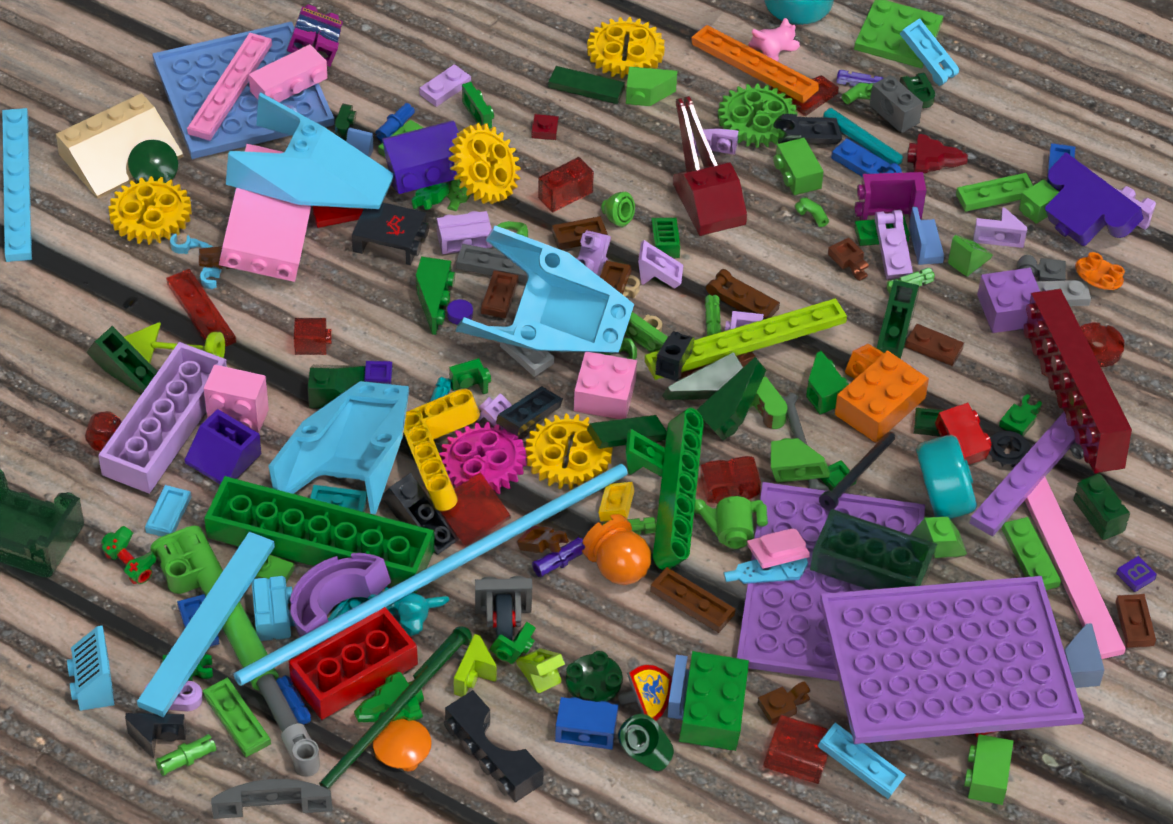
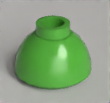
M628 192L613 194L603 201L601 206L602 213L606 214L608 220L616 226L624 227L628 225L635 213V203L632 195Z

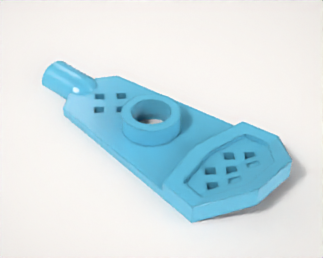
M807 558L772 566L769 570H763L757 559L738 564L736 570L723 572L726 582L739 580L743 584L799 580L808 566Z

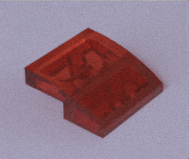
M781 715L770 742L763 767L819 784L829 755L820 749L818 744L830 729Z

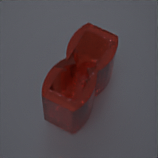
M752 456L737 457L729 461H710L701 465L700 477L706 500L709 503L718 504L722 499L733 496L744 497L749 500L760 494L761 480L755 459Z

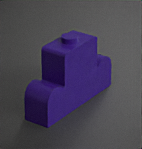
M1065 152L1050 168L1048 173L1050 184L1059 193L1046 205L1045 210L1048 220L1055 225V229L1062 236L1066 237L1068 235L1080 245L1086 246L1104 226H1107L1111 236L1123 238L1130 234L1144 219L1140 206Z

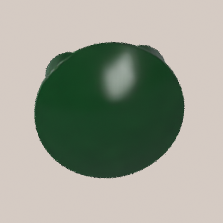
M154 139L145 140L138 143L131 150L128 158V168L137 183H139L141 177L147 182L150 176L153 177L154 181H158L160 177H163V183H166L169 180H173L176 176L178 157L173 148L167 143Z
M596 651L593 654L582 656L566 668L567 689L573 697L582 700L607 702L617 695L623 683V675L619 665L603 651Z

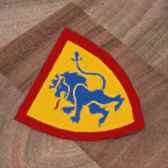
M641 665L627 673L633 691L620 693L618 699L622 705L637 701L641 713L647 714L657 721L668 706L672 676L657 666Z

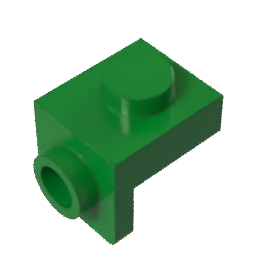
M526 622L513 641L503 635H499L489 650L495 653L500 660L507 661L513 665L522 652L527 654L535 641L531 636L536 627Z

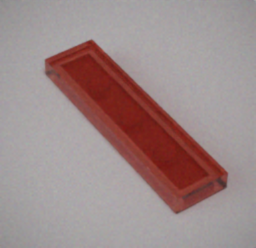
M190 269L166 278L167 285L205 341L211 332H221L225 339V347L236 343V336Z

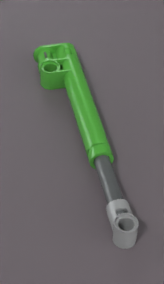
M189 526L155 540L150 547V551L156 557H159L161 561L160 567L167 579L168 588L173 593L182 594L201 587L206 597L223 572L219 561L199 526ZM239 601L222 629L240 664L244 668L268 654ZM273 668L251 680L250 683L255 690L261 691L282 731L281 739L293 760L296 773L304 777L313 776L320 768L318 745L315 741L311 740L304 725L298 723L276 681L279 675L276 669Z

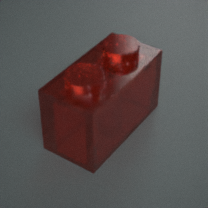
M577 157L538 177V198L553 213L593 192L594 171L580 157Z

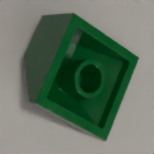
M313 364L310 367L308 382L309 408L321 409L358 382H364L366 366Z

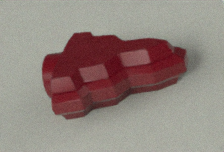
M918 134L916 143H909L907 163H913L914 172L928 173L929 171L940 170L943 167L954 168L967 164L968 154L955 147L945 146L939 140L931 139V137L925 134Z

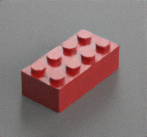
M384 607L290 660V678L300 694L319 718L323 720L386 683L388 676L398 671L403 674L417 666V645L387 608Z

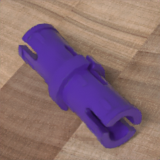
M577 537L575 540L560 547V552H551L533 561L532 568L535 574L541 578L558 567H566L569 561L583 554L582 550L585 549V545L582 543L583 539Z

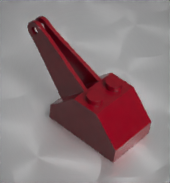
M690 96L684 97V102L682 98L676 99L686 171L673 174V186L698 235L703 236L746 225L747 211L741 183L731 162L716 163ZM693 136L704 167H699Z

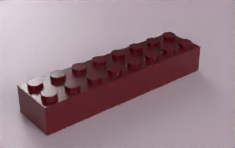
M1054 289L1031 293L1030 303L1026 306L1028 318L1027 323L1024 324V335L1032 344L1034 356H1038L1040 360L1041 371L1046 373L1051 391H1055L1058 406L1060 409L1063 408L1066 414L1067 425L1072 427L1076 443L1081 445L1085 462L1090 464L1094 473L1125 469L1132 428L1062 290Z

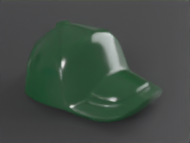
M636 714L623 722L618 732V740L624 753L651 770L658 772L665 769L673 758L674 748L659 724L647 714Z

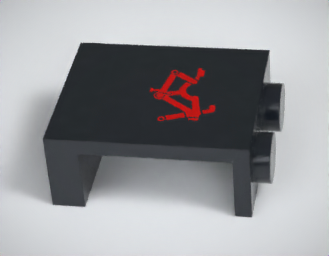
M383 202L380 209L364 208L352 233L353 252L363 254L367 243L371 242L405 250L406 264L411 265L414 257L420 254L422 239L428 236L429 224L426 223V212Z

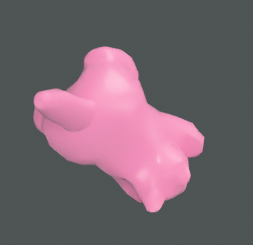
M784 18L780 27L776 29H762L759 31L753 29V37L748 46L756 51H762V54L778 62L780 51H795L800 47L798 41L793 40L796 34V26L791 25L788 19Z

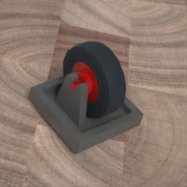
M488 576L482 579H475V614H487V628H496V638L499 635H503L513 641V628L521 627V613H531L532 578L513 576L509 579H497Z

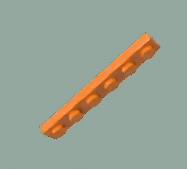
M708 25L691 37L692 45L773 88H778L779 91L802 103L819 90L818 82Z

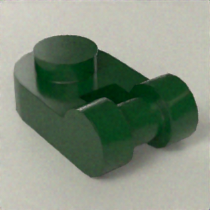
M924 72L918 73L915 77L911 78L909 76L900 77V83L923 102L922 109L933 105L935 91Z
M343 103L335 121V135L344 141L347 140L349 126H354L357 111H353V105Z

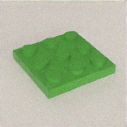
M875 0L856 39L854 50L923 68L924 64L902 38L900 32L920 18L936 38L943 22V16L888 0Z

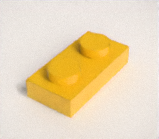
M633 482L613 483L605 487L598 512L600 522L611 521L610 515L621 514L626 519L628 518L634 495Z

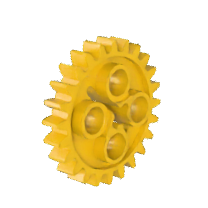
M619 17L618 22L609 19V24L601 22V28L594 27V33L590 32L589 39L587 40V55L590 56V62L595 63L596 69L602 67L603 74L611 71V77L618 73L620 78L623 79L625 74H628L629 67H652L657 69L658 63H662L665 53V40L662 39V33H656V27L649 28V22L642 25L641 19L632 22L631 17L627 21H623ZM629 34L627 60L622 61L625 36Z
M477 123L464 128L457 133L456 138L452 139L454 146L450 147L449 150L454 155L449 157V160L454 162L455 165L450 167V170L457 172L454 180H461L459 188L466 187L467 196L473 193L474 201L481 199L482 204L487 202L494 204L507 199L508 196L513 194L512 190L518 187L515 182L520 180V177L515 172L521 170V168L516 166L515 162L519 158L513 157L512 153L516 149L508 147L510 139L504 141L503 132L496 134V127L489 129L488 124L480 126Z
M150 176L147 182L141 177L138 184L131 180L129 188L122 185V192H114L115 198L110 199L111 206H108L110 223L113 224L114 231L119 230L121 237L127 235L128 241L137 238L138 244L143 239H147L148 245L151 244L152 239H156L158 243H161L162 237L170 240L171 233L180 235L179 228L186 229V222L191 221L190 215L192 214L190 197H187V191L181 190L180 184L173 186L172 180L163 183V177H160L158 181H154L153 177Z
M565 413L564 419L560 420L557 415H554L553 422L545 418L544 426L536 424V431L529 432V439H526L525 448L527 466H531L532 474L539 473V481L547 478L548 486L557 482L558 489H561L564 484H568L569 489L572 490L574 484L580 486L584 481H589L602 474V471L606 472L608 470V464L612 462L613 447L601 449L597 447L587 431L589 417L580 421L579 414H576L574 419H570L568 413ZM574 434L573 446L570 448L567 468L564 469L563 466L565 464V456L568 453L570 436Z

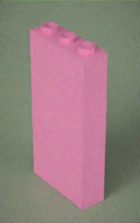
M246 144L245 152L283 153L282 151ZM236 188L219 265L295 282L311 205H297Z

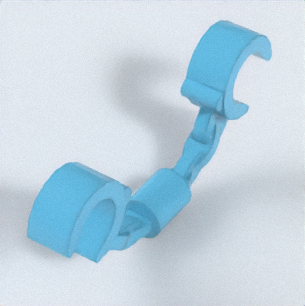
M177 234L172 235L170 238L171 249L178 254H188L190 248L213 247L195 238H190L189 235L186 242L181 245L176 244ZM204 267L200 273L202 286L207 289L217 288L216 280H207L206 278H220L221 269L217 267Z

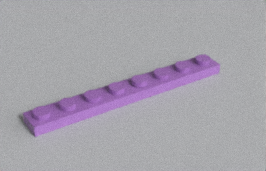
M1065 412L1061 414L974 512L970 519L971 525L993 537L1040 481L1071 448L1070 445L1076 442L1072 427L1067 425Z

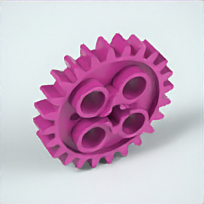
M489 422L485 424L484 428H481L479 423H476L475 429L472 430L470 427L465 426L464 433L456 430V438L448 437V444H442L443 452L439 453L452 486L454 485L455 492L464 489L465 496H468L473 491L476 498L479 497L481 492H485L486 496L489 497L491 490H495L496 493L500 494V487L502 486L510 489L509 481L517 483V475H523V467L527 465L523 440L518 439V436L507 432L505 429L501 431V427L498 424L494 428H490Z

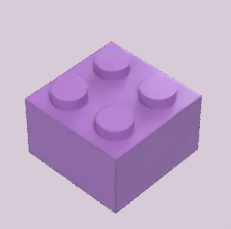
M1031 268L981 275L977 296L992 333L1024 329V324L1027 323L1028 318L1026 306L1030 303L1031 293L1040 292Z

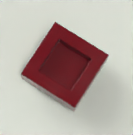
M534 114L532 138L556 140L559 116Z

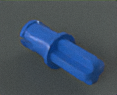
M405 103L395 114L388 115L387 121L375 132L378 140L383 142V138L393 135L415 113V109L409 103Z

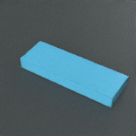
M836 722L818 744L820 749L887 799L890 798L906 776L864 743L854 744L852 734Z

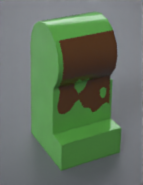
M765 376L750 407L754 406L760 415L763 416L765 426L770 429H779L786 423L787 404Z

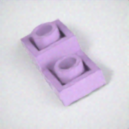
M703 129L711 151L736 154L739 131ZM693 136V141H694V145H695L696 154H697L698 156H700L699 151H698V148H697V145H696V142H695V139H694V136Z

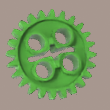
M756 83L755 88H751L749 84H746V89L744 90L738 86L737 93L730 90L729 96H723V102L719 103L718 109L719 126H723V129L739 131L737 143L739 144L744 140L748 147L752 142L755 143L756 148H759L760 143H764L766 147H769V142L771 141L777 145L778 139L783 138L785 132L773 127L775 120L782 114L797 115L796 105L792 104V98L786 99V93L778 94V88L771 91L769 90V85L760 88L758 83Z

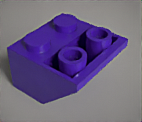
M217 409L200 425L186 455L185 463L220 485L224 476L237 479L262 454L260 434Z

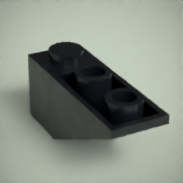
M411 473L393 484L383 493L382 499L400 522L434 530V553L436 555L459 540Z

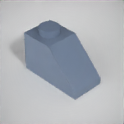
M1088 623L1064 650L1075 688L1100 686L1104 674V666L1093 625Z

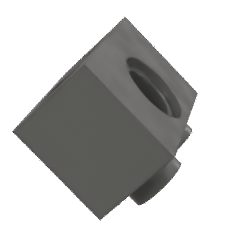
M892 75L872 85L870 106L900 133L920 123L923 102Z

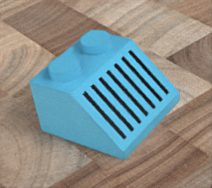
M97 626L71 647L72 659H67L69 677H75V682L70 683L72 700H78L80 711L115 705L103 626Z

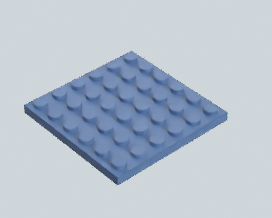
M292 22L152 54L153 62L191 159L245 147L246 144L254 145L291 136L256 126L258 99L250 92L249 82L211 141L189 135L187 128L248 34L253 33L272 39V46L256 69L258 70L291 54V52L287 51L294 30ZM294 43L297 48H303L302 44ZM319 83L280 102L281 104L295 107L299 114L323 127L334 125L333 114Z

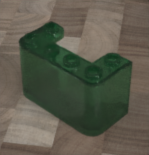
M0 469V562L42 577H51L84 527L80 498L70 492L58 493L54 498V503L33 498L24 492L10 490L5 473Z

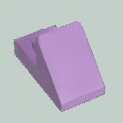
M1002 207L1000 221L976 219L973 241L981 244L1023 248L1027 227L1006 208Z
M645 240L642 241L638 260L641 284L644 285L653 277H657L674 289L678 287L682 281L683 264Z

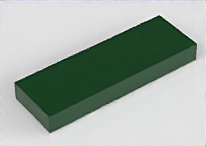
M555 66L548 82V88L618 104L625 88V82Z
M657 415L590 423L587 428L588 433L599 449L626 445L627 433L630 429L653 442L666 440L667 430Z

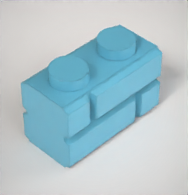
M284 576L270 577V579H253L252 592L255 625L260 641L272 640L273 638L276 640L290 638V627L295 626L291 612L288 609V604L291 603L292 586L286 587Z

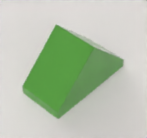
M955 235L951 243L948 264L967 277L990 260L993 254L975 241Z

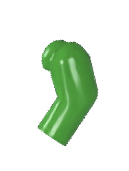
M859 83L842 94L843 101L846 104H850L856 99L870 100L873 84Z
M801 198L795 204V209L800 215H804L807 211L810 212L819 227H824L829 223L823 208L812 200Z

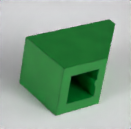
M822 351L816 354L808 379L806 394L807 399L821 415L836 408L837 395L849 385L847 379L841 377L833 361L828 359Z

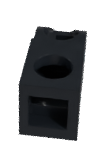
M673 331L657 354L655 375L678 381L681 376V370L692 353L695 338Z

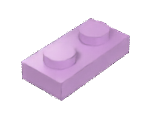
M454 64L421 86L419 94L437 107L461 91L462 84L470 82L471 76Z

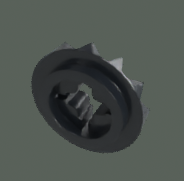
M1000 431L990 437L991 449L988 455H991L992 462L998 461L1002 467L1007 464L1014 468L1029 452L1030 445L1022 435L1016 432ZM1010 444L1012 450L1009 454H1005V449Z

